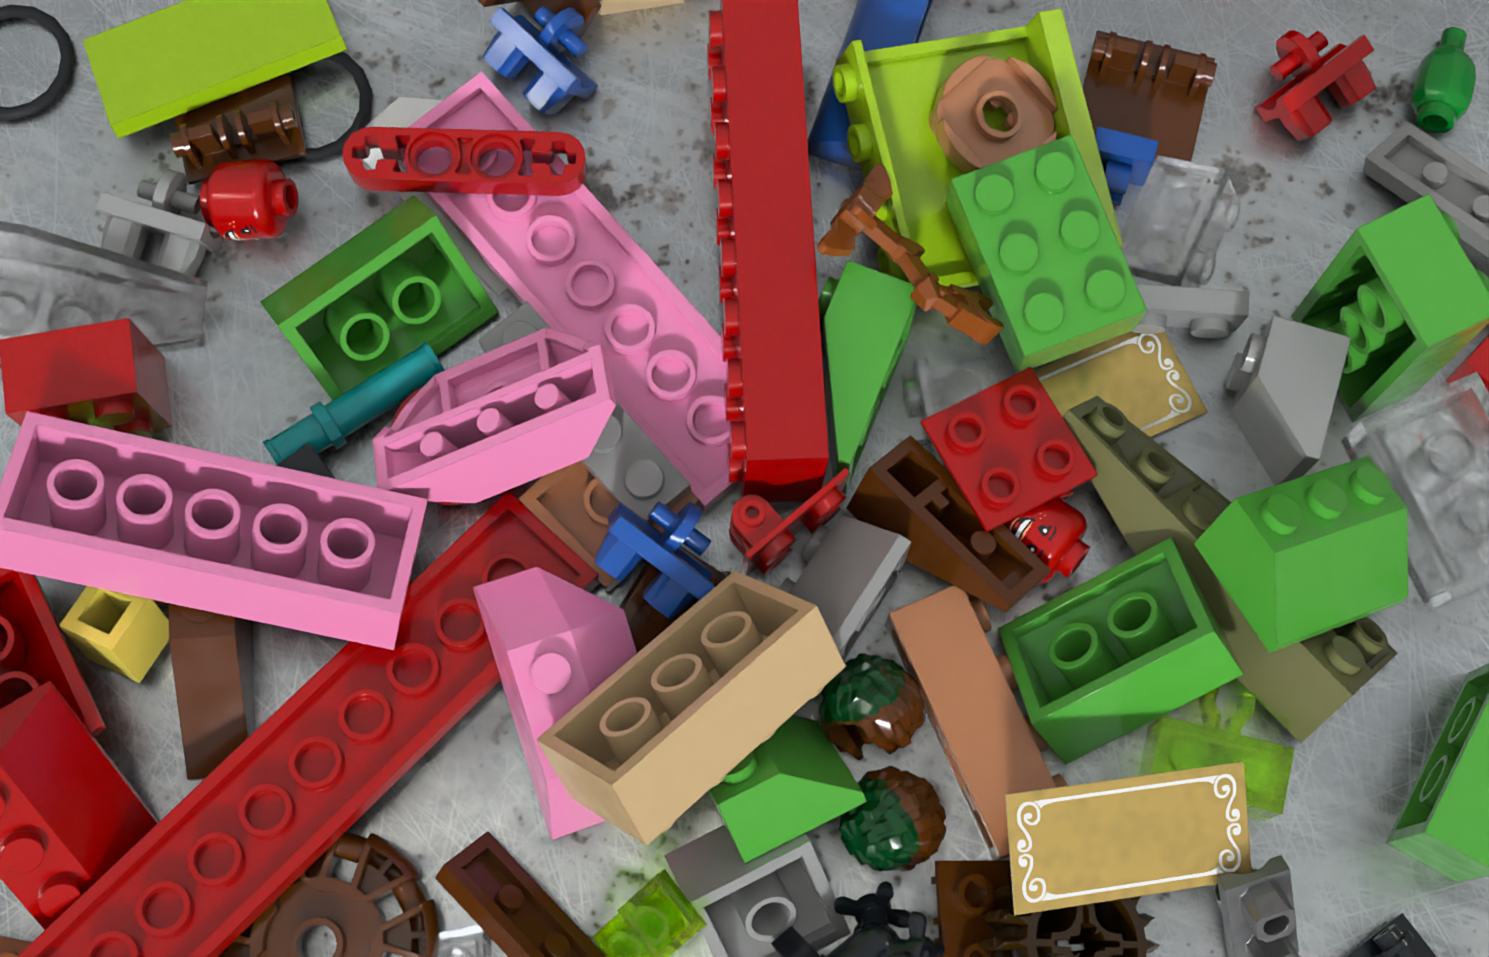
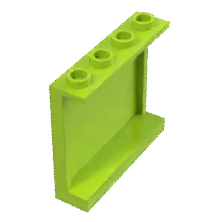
M1062 8L1040 11L1026 26L864 51L862 41L855 40L849 44L836 61V65L833 68V87L840 103L845 102L851 124L847 132L850 155L855 163H860L864 178L876 164H882L891 182L893 195L882 204L875 216L899 236L909 238L925 249L920 259L929 272H933L938 276L939 284L944 286L953 284L962 288L979 285L945 204L951 179L966 173L955 166L945 155L929 124L930 112L935 106L937 93L944 81L961 64L976 56L990 55L987 59L997 58L1006 61L1009 57L1022 60L1036 69L1047 81L1053 91L1057 105V111L1053 113L1055 122L1053 133L1057 130L1056 140L1072 134L1120 248L1123 247ZM984 105L983 112L986 124L991 129L1006 132L1007 130L1002 124L1003 120L1007 117L1006 112L1001 107L991 111ZM879 247L877 252L879 272L911 283L901 267L890 258L882 247Z

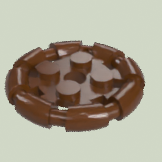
M347 830L299 877L301 881L290 885L254 921L250 937L240 934L218 957H305L302 951L303 938L311 928L318 925L329 927L335 934L337 945L332 957H387L388 952L402 957H440L441 930L439 915L434 899L427 901L417 881L422 877V874L401 850L374 833L365 838L349 833ZM340 858L358 863L351 883L331 877L334 867ZM390 893H394L403 913L386 922L384 912L376 905L375 901Z

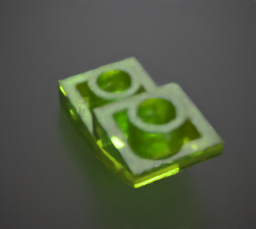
M664 869L617 910L618 914L592 937L607 957H674L707 926V923Z

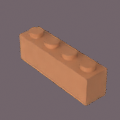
M953 585L890 612L885 625L906 671L917 680V686L920 688L921 696L925 703L924 710L988 851L993 860H1000L1010 855L1005 795L1068 785L1061 774L1051 776L1040 753L1048 749L1047 742L1031 724L1029 715L1023 716L1012 692L1019 690L1011 663L1004 653L995 656L985 635L986 632L992 630V626L983 603L974 595L968 598L964 590Z

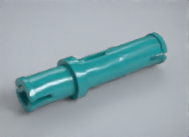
M425 341L417 349L378 373L371 375L368 379L326 405L319 401L310 406L309 408L312 411L310 415L271 439L264 440L263 444L276 464H279L308 443L317 454L332 445L337 450L347 444L344 437L386 411L393 409L412 392L425 386L435 374L445 370L431 347Z

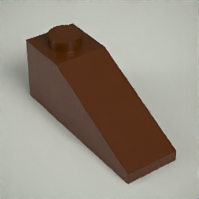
M911 435L868 468L846 507L857 520L900 534L911 541L906 561L1004 612H1008L1051 572L1004 524L986 533L951 473Z
M169 603V644L187 780H204L255 732L253 621Z

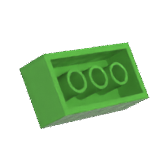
M1430 194L1358 227L1291 315L1295 322L1351 337L1336 395L1352 423L1419 391L1489 324V278L1484 272L1473 267L1460 245L1461 239L1457 225L1448 213L1439 211Z

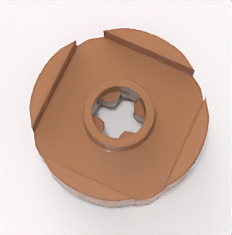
M990 55L976 56L961 64L940 87L935 106L929 116L930 128L936 135L945 155L965 173L1056 140L1057 130L1053 133L1055 125L1053 113L1057 111L1055 96L1043 76L1026 62L1012 57L1003 61L997 58L987 59ZM984 105L991 111L1001 107L1006 112L1007 117L1002 122L1007 130L1006 132L991 129L986 124L983 112Z

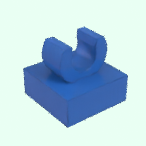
M1098 126L1095 138L1111 200L1114 205L1120 206L1123 194H1126L1128 184L1144 186L1153 166L1159 141Z

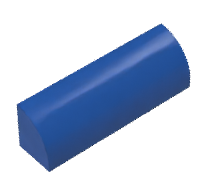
M858 0L836 61L849 44L855 40L862 41L864 51L919 43L934 0ZM832 70L807 139L808 154L862 171L860 163H855L849 152L847 132L851 124L845 102L840 103L835 95Z

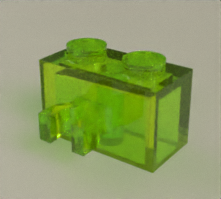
M1220 687L1200 696L1199 712L1203 720V726L1161 716L1148 726L1138 776L1244 761L1248 817L1266 821L1283 814L1295 748L1241 735L1243 725L1253 714L1256 695L1242 693L1238 696L1236 713L1226 720L1224 731L1219 730L1222 714L1216 707V698Z

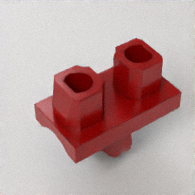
M1289 30L1276 41V50L1280 60L1270 67V72L1278 81H1282L1290 74L1294 77L1255 106L1263 121L1266 122L1279 118L1297 141L1308 139L1323 130L1333 120L1317 96L1326 87L1329 89L1341 108L1355 104L1376 89V84L1362 60L1374 51L1365 35L1358 37L1348 46L1341 43L1337 44L1321 57L1319 52L1328 46V40L1323 33L1316 31L1309 38H1306L1295 30Z

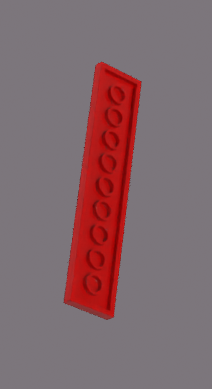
M508 491L409 585L394 650L352 641L348 642L17 957H218L501 680L473 587L538 567L590 593L599 584L597 579L599 574Z

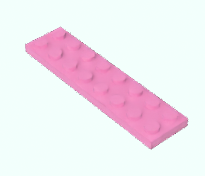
M482 71L408 127L535 131ZM400 148L402 160L397 161L399 166L407 172L406 148ZM430 148L419 157L418 167L425 173H441L451 164L452 155L444 148ZM491 150L481 158L479 167L488 175H503L513 166L514 157L506 150ZM524 151L525 175L531 176L533 175L531 163H534L531 151ZM555 154L553 163L548 165H550L553 175H562L566 164ZM584 184L573 193L562 196L423 192L521 304L527 301L551 329L574 335L585 341L590 340L600 343L607 350L615 400L690 483L691 492L699 499V506L704 512L740 483L729 482L727 444L730 443V421L726 422L724 383H727L726 362L722 361L721 336Z

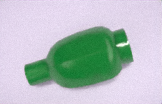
M1457 27L1446 28L1442 32L1440 45L1424 57L1415 76L1411 94V107L1417 115V125L1426 132L1440 134L1450 131L1454 127L1455 121L1459 120L1467 112L1472 100L1476 81V67L1470 56L1464 52L1467 34L1464 30Z

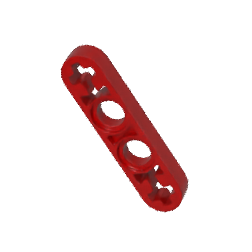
M367 127L352 133L346 140L342 151L344 164L353 182L363 189L372 191L562 196L578 190L585 182L588 172L583 146L578 139L562 132ZM379 148L385 159L377 160L375 169L366 170L361 159L369 157L370 149ZM400 148H406L407 172H401L397 161L402 160ZM430 148H444L451 153V164L441 173H425L418 167L419 157ZM495 149L506 150L514 157L513 166L503 175H488L479 167L481 158L485 153ZM524 151H531L534 163H531L533 173L531 176L525 175ZM555 154H566L569 164L565 165L563 174L553 175L548 164L553 163Z

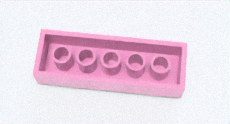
M27 411L0 483V568L394 650L419 546L428 499Z

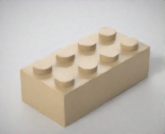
M734 570L539 736L536 741L571 799L647 846L657 836L672 827L677 818L707 791L722 782L727 773L757 746L768 740L775 733L776 729L807 701L817 696L824 686L840 673L846 665L817 605Z

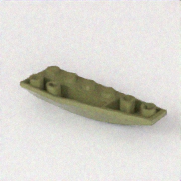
M1095 396L1069 409L1065 413L1063 419L1098 474L1091 481L1135 555H1138L1172 537L1220 622L1244 675L1237 679L1300 743L1309 737L1398 654L1388 644L1383 630L1367 617L1269 653L1194 545L1196 540L1229 506L1231 501L1131 423L1118 408L1106 403L1099 396Z

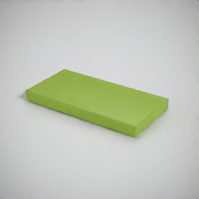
M184 0L82 40L110 126L118 139L347 50L327 0Z

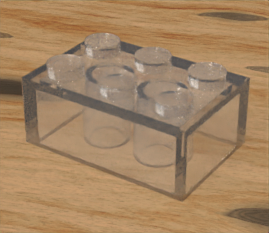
M1475 372L1361 420L1341 440L1350 461L1369 456L1378 469L1388 477L1392 488L1407 506L1408 574L1427 612H1431L1489 586V393L1478 372Z

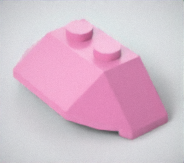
M545 327L435 374L404 406L391 428L384 427L372 439L377 488L425 498L429 502L477 503L589 458L616 406L607 350L600 343L590 340L585 341L574 335Z
M538 567L474 586L475 597L550 839H556L606 821L570 798L536 739L637 654L624 609Z

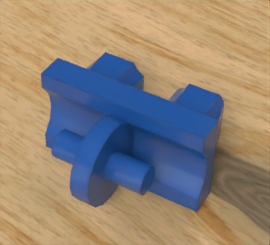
M542 6L534 15V20L544 28L540 32L524 16L519 14L513 17L504 8L499 7L489 20L499 31L482 56L483 59L497 72L512 80L516 78L529 60L541 69L523 91V95L544 114L554 116L569 103L574 95L588 99L599 85L563 53L566 49L576 59H579L588 50V44L578 36L584 25L583 16L574 8H566L555 15L549 8Z
M660 501L657 502L649 512L648 518L664 529L663 533L622 502H619L609 514L608 532L595 554V563L621 582L624 581L642 557L659 569L658 574L643 591V598L664 616L671 619L694 596L700 600L715 587V584L710 581L713 574L712 570L680 547L683 543L697 555L701 556L711 543L709 538L694 528L702 515V510L694 503L689 502L676 514Z

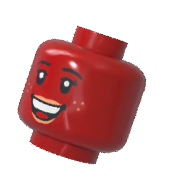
M269 159L237 160L216 165L209 178L204 180L201 185L200 207L204 220L210 227L215 228L221 237L229 241L237 242L276 238L283 234L289 224L290 216H294L298 210L299 198L294 181L290 178L286 179L280 166Z
M1054 498L1004 524L1051 570L1048 576L1039 584L1050 581L1058 572L1066 578H1070L1091 548L1082 541L1087 530L1085 516L1062 499L1057 500Z

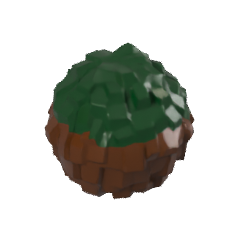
M859 653L856 658L849 659L845 663L846 667L828 682L821 691L823 700L819 706L820 727L826 738L840 752H848L857 760L864 758L861 749L864 744L875 743L879 749H884L889 755L898 748H904L911 744L913 734L924 722L923 710L925 703L921 696L920 688L917 686L916 678L904 671L903 667L895 663L894 660L882 659L878 655Z
M891 765L880 770L868 771L857 783L867 802L840 815V827L838 830L842 834L841 840L843 845H845L848 853L854 855L861 865L867 864L873 870L891 871L898 869L910 871L915 868L916 864L927 861L931 855L938 852L940 843L946 833L944 807L939 804V797L933 785L925 778L918 777L908 770L900 771V769Z

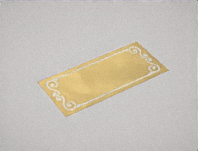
M1131 331L1034 370L1062 417L1069 409L1095 396H1099L1106 403L1118 408L1131 423L1146 435L1153 437L1208 413L1165 332L1141 334Z
M1244 761L1005 795L1014 916L1218 884V876L1227 873H1252Z

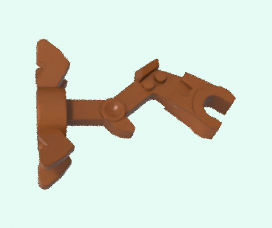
M876 164L864 178L865 182L857 188L849 199L845 198L840 204L841 209L830 222L831 230L823 236L817 245L818 251L823 255L835 257L849 256L855 250V237L863 231L901 267L914 286L910 298L925 312L933 308L945 315L948 325L967 334L978 343L988 344L1004 328L1000 320L986 313L993 305L991 299L978 291H970L953 284L949 286L939 284L938 276L933 272H929L920 259L925 249L915 241L899 236L875 216L882 204L893 195L891 182L885 167L882 164Z

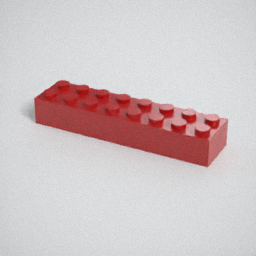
M721 0L720 10H710L708 14L707 75L708 80H711L712 97H710V132L714 134L715 152L712 154L713 188L717 190L718 206L715 209L716 245L720 246L721 264L718 265L719 303H723L724 321L721 324L722 361L726 362L727 383H724L725 420L726 422L730 421V443L727 444L729 482L741 483V497L753 494L761 496L768 503L807 501L822 488L829 451L798 0Z

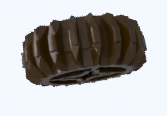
M1011 873L1008 874L1010 885L1000 886L991 893L1000 909L988 911L982 917L994 929V938H987L979 945V947L988 952H994L995 957H1146V953H1151L1160 946L1154 941L1146 939L1144 927H1147L1155 917L1146 913L1138 914L1136 905L1141 896L1014 916ZM1041 913H1042L1041 925L1039 926V928H1038V930H1037L1039 918H1040ZM1068 940L1069 945H1083L1084 950L1071 951V947L1056 946L1055 941Z

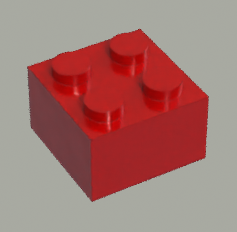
M130 318L0 339L5 413L20 426H22L28 411L147 438L153 436V430L172 427L165 357Z

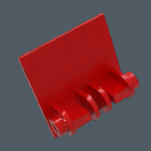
M1032 367L920 422L986 533L1054 498L1057 500L1062 499L1063 501L1067 500L1074 494L1073 488L1098 475Z
M846 468L843 469L785 520L761 496L750 494L738 499L732 509L729 536L732 543L744 556L740 573L748 576L758 568L763 575H766L793 551L790 546L797 540L794 536L806 527L811 534H814L821 525L827 524L841 510L839 505L846 498L842 490L850 472Z

